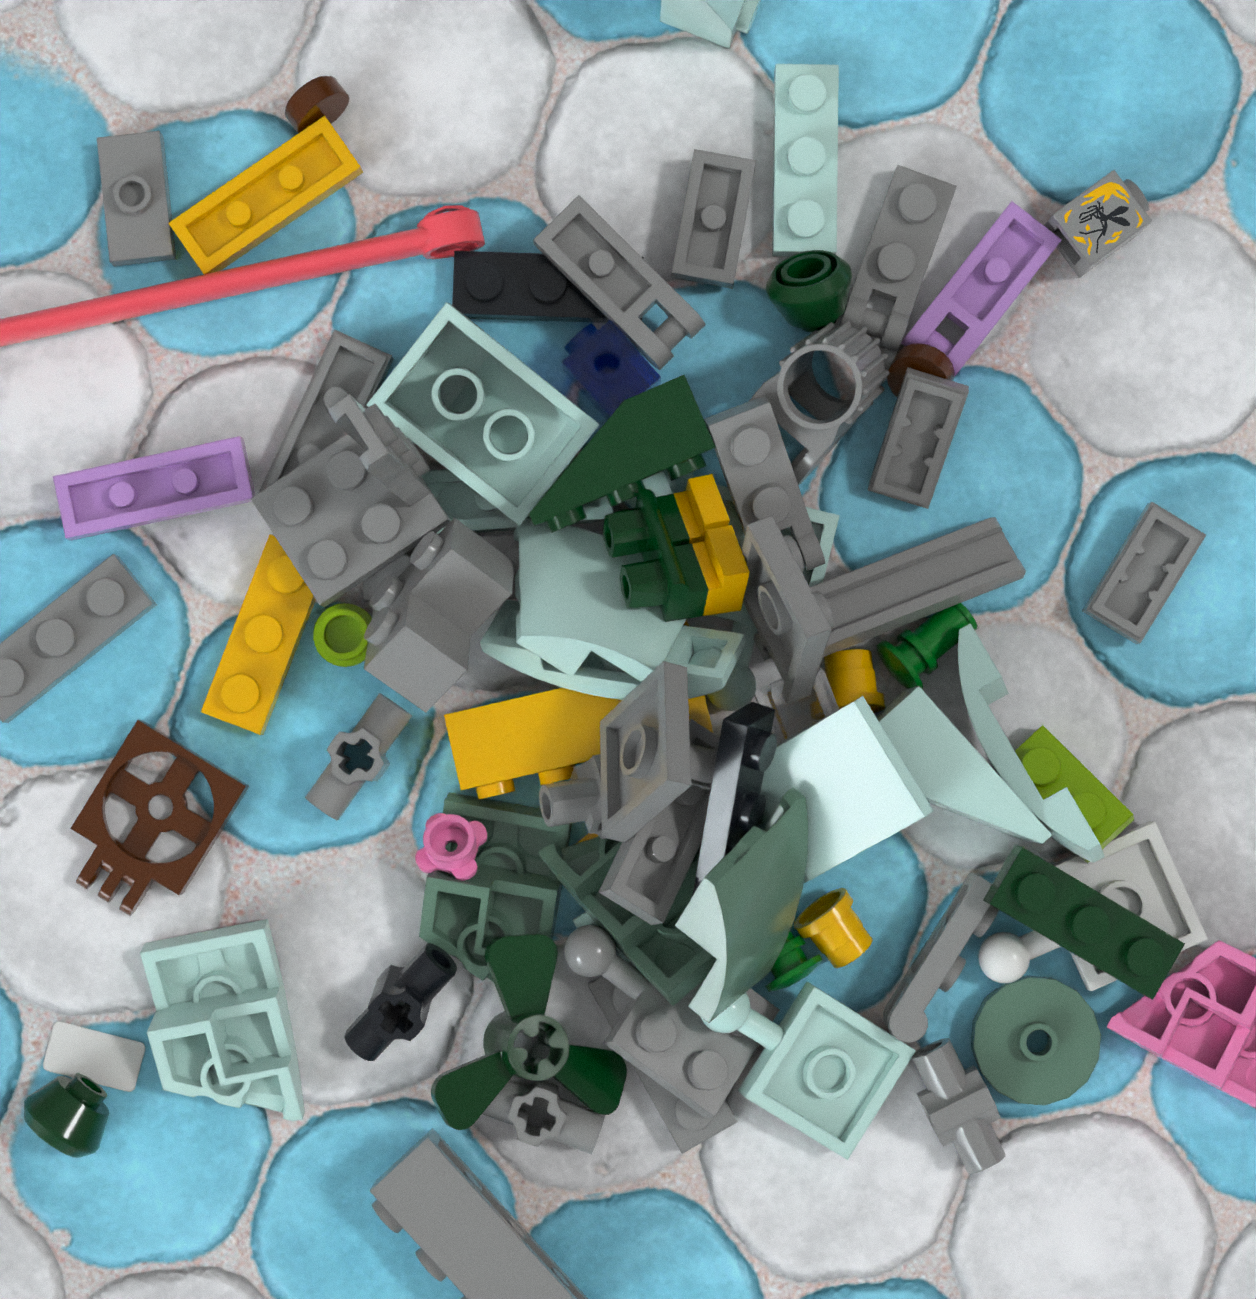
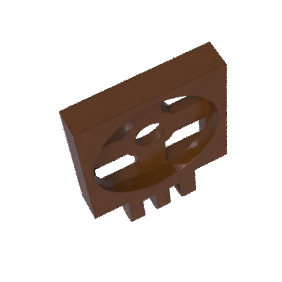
M137 720L70 828L97 845L80 872L76 883L85 889H89L97 880L102 869L110 873L97 895L108 903L115 897L123 883L131 886L119 907V910L129 916L136 911L154 881L175 894L182 895L245 795L249 785L145 721ZM152 752H168L174 755L176 759L161 782L148 784L127 771L132 760L138 756ZM199 771L207 779L213 795L214 813L211 822L190 810L185 796ZM112 793L136 807L138 820L124 842L112 836L106 821L105 804ZM157 795H165L173 803L171 815L164 820L154 818L149 811L150 801ZM174 830L197 844L191 853L172 862L156 863L146 857L161 832Z

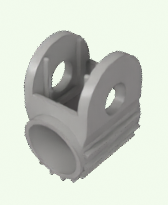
M847 321L842 326L835 327L831 322L821 330H815L790 348L791 353L779 361L781 370L765 381L749 400L752 401L766 396L770 401L777 423L804 446V449L791 463L798 486L853 426L856 419L884 391V387L881 386L882 382L890 374L889 371L885 370L884 360L888 358V355L881 353L878 347L879 338L873 340L866 334V327L858 330L851 327V323ZM814 351L832 352L847 362L854 374L856 383L854 399L843 400L833 397L820 387L812 369ZM790 396L816 419L801 413L791 401Z

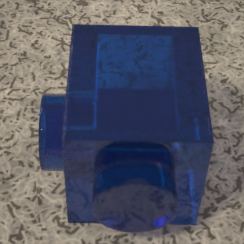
M611 320L599 330L592 323L578 332L564 347V350L569 354L562 361L564 373L606 420L610 418L624 400L661 384V376Z

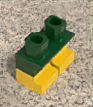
M713 474L689 478L686 491L656 497L652 490L638 489L635 508L605 515L603 540L609 556L614 558L641 553L643 562L621 566V592L627 609L659 605L665 622L741 611L750 572L733 527L729 525L730 519Z

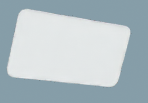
M58 1021L54 1023L43 1068L46 1071L72 1078L76 1073H80L97 1084L131 1092L135 1089L145 1045L142 1042Z

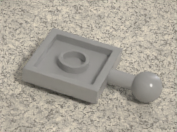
M585 925L574 930L566 940L564 948L565 959L569 967L581 976L596 977L601 975L632 998L604 1044L704 1118L715 1117L759 1043L738 1030L731 1033H718L709 1029L703 1023L700 1016L688 1007L703 981L672 1006L639 970L616 954L615 942L605 929L596 925ZM749 989L746 993L750 1000V1008L773 1021L780 1010L757 992Z

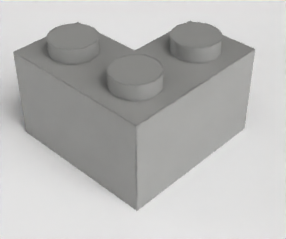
M455 517L439 534L431 531L421 539L410 557L411 564L398 578L391 574L380 583L370 599L369 605L373 608L372 620L364 634V639L368 641L364 670L425 713L468 670L471 636L512 594L514 561Z

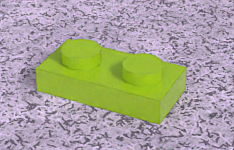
M1043 725L1015 750L1043 800L1066 787L1068 788L1098 839L1102 850L1134 821L1133 813ZM1082 858L1087 864L1090 862V861H1088V860Z

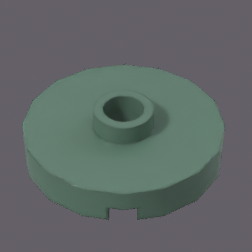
M1026 975L1015 982L1003 984L999 989L996 988L984 998L972 1022L971 1049L979 1071L997 1092L1018 1103L1048 1105L1069 1098L1088 1082L1099 1060L1101 1033L1094 1011L1076 990L1050 977ZM1035 1030H1043L1048 1037L1045 1049L1037 1053L1030 1052L1026 1044L1029 1034Z

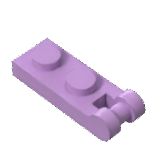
M1011 201L909 331L901 344L907 346L920 343L939 349L950 359L955 377L1062 239ZM945 317H948L966 331L956 345L936 331V328Z

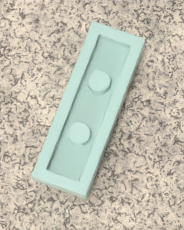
M775 65L772 256L790 257L797 253L811 250L837 253L839 65Z

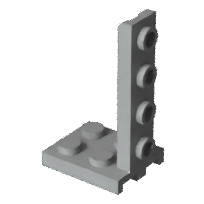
M351 394L335 403L328 411L335 423L347 434L251 498L319 605L326 607L416 547L426 534L431 531L437 533L451 521L422 477L430 468L410 438H406L400 428L395 427L387 415L384 416L376 404L365 409Z
M773 516L748 524L742 547V553L750 572L743 604L758 631L754 634L753 639L764 661L772 658L784 681L781 694L786 704L811 695L823 657L1020 580L1026 573L1025 568L1015 555L995 517L977 522L812 587L808 585L803 575L804 563L798 545L790 535L783 537Z

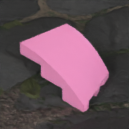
M1218 940L1197 955L1191 963L1177 973L1168 976L1153 1000L1143 996L1126 1010L1113 1016L1107 1028L1170 1064L1256 1109V958Z

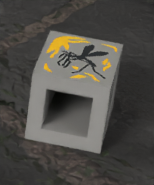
M1113 170L1055 212L1044 226L1062 239L1056 248L1080 278L1138 236L1152 222V219L1146 213L1149 210V204L1139 187L1129 179L1122 181L1116 171Z

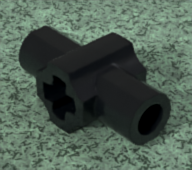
M427 943L406 967L390 965L376 981L368 1008L346 1030L344 1039L350 1049L364 1060L375 1061L395 1039H405L408 1041L414 1039L425 1026L432 999L456 974L457 966L451 956L439 946ZM399 1000L404 1001L402 1005L397 1004Z

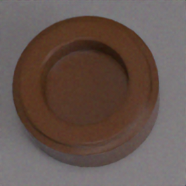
M317 77L307 82L292 95L286 105L285 117L298 133L323 116H326L332 124L348 106L349 95L335 77Z
M917 343L907 345L896 353L888 370L890 374L887 376L890 390L898 397L907 367L951 381L954 380V368L950 359L942 351L927 344Z

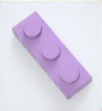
M240 436L53 476L65 538L71 541L252 502L251 498L255 496L244 439Z

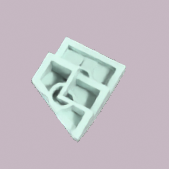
M526 518L520 526H517L514 531V540L519 542V569L515 575V596L519 601L520 610L516 615V643L570 677H573L589 653L593 651L642 682L666 659L687 619L665 622L659 605L627 609L621 592V566L643 562L641 553L612 558L608 554L603 535L569 525L551 533L547 522L534 527L531 518Z
M268 919L145 943L140 955L156 1008V1013L147 1030V1035L163 1090L190 1097L207 1096L213 1098L219 1104L241 1108L245 1103L282 1112L283 1119L303 1120L305 1110L297 1052L284 984Z

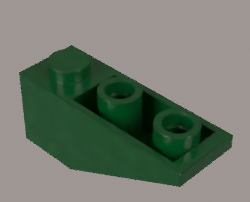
M685 375L628 398L620 404L529 513L534 527L547 522L551 533L587 518L582 507L583 505L607 496L610 506L613 507L636 497L638 489H646L642 480L666 470L670 480L673 481L707 466L702 454L714 449L715 444Z

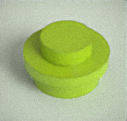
M349 603L336 604L326 609L317 619L313 631V640L318 653L327 662L340 667H351L364 662L368 641L364 639V634L372 620L371 615L363 608Z

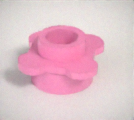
M438 813L431 816L425 824L426 829L423 835L424 847L418 850L415 855L418 868L424 873H432L436 870L452 873L454 878L460 881L471 879L478 870L475 861L478 848L487 841L486 828L479 821L468 822L465 818L454 814ZM450 842L458 845L457 849L452 852L445 849L446 845Z

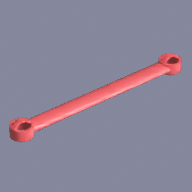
M462 205L443 206L429 212L417 224V228L1 319L0 348L423 255L426 259L454 257V251H475L484 246L485 240L479 213Z

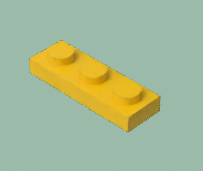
M323 116L168 224L204 275L219 272L354 180L363 171L326 116Z
M269 534L201 709V713L259 735H264L316 601L276 537Z

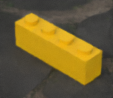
M558 688L445 714L444 718L460 789L466 790L476 787L479 800L516 791L513 779L538 773L540 785L570 779L576 766L575 764L584 763L593 755L600 754V721L622 700ZM705 695L688 699L689 720H694L713 733Z

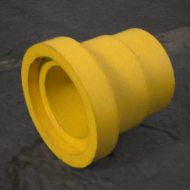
M864 649L842 650L824 657L826 697L820 701L823 716L830 715L862 696L873 713L885 709L884 694L877 692L871 651Z
M838 888L823 895L809 905L794 922V928L801 937H810L834 968H840L853 962L873 942L872 937L863 927L862 921L851 908L853 898L845 888Z

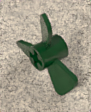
M541 934L500 936L493 939L486 947L485 960L505 1011L495 1016L485 1030L483 1038L484 1056L440 1074L433 1082L431 1088L432 1100L444 1122L449 1127L456 1130H465L471 1127L513 1075L532 1081H543L553 1077L590 1110L601 1115H609L618 1108L627 1077V1067L624 1059L611 1050L569 1044L567 1033L562 1025L555 1019L545 1016L558 957L557 946L549 937ZM520 1031L529 1037L537 1035V1043H533V1048L529 1055L526 1049L514 1047L516 1036ZM527 1057H529L530 1060L527 1063L523 1064Z

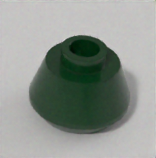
M811 250L797 253L784 259L774 268L766 284L767 296L790 325L801 328L806 332L819 331L831 322L835 324L837 319L845 312L852 280V271L846 261L829 251Z
M76 1073L72 1079L58 1076L27 1096L24 1101V1119L27 1125L42 1140L60 1152L75 1158L87 1156L99 1149L109 1116V1109L103 1103L107 1093L96 1082L80 1073Z

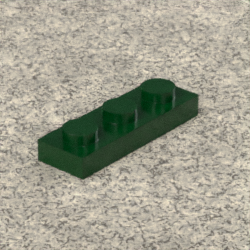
M1016 844L983 901L1152 1000L1185 943Z

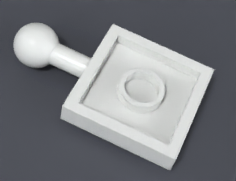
M1155 821L1146 822L1119 834L1103 849L1105 857L1094 863L1089 862L1087 864L1079 855L1074 854L1052 864L1185 943L1181 951L1208 940ZM1034 930L1020 937L1009 932H999L989 936L982 943L978 960L981 970L989 979L998 983H1012L1026 973L1030 960L1061 946ZM1070 952L1087 990L1094 991L1117 980Z

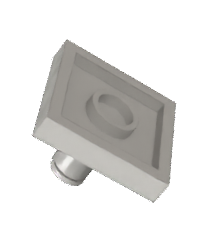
M663 661L600 721L601 823L603 838L627 842L690 786L695 785L701 789L711 790L718 749H708L690 744L687 667Z

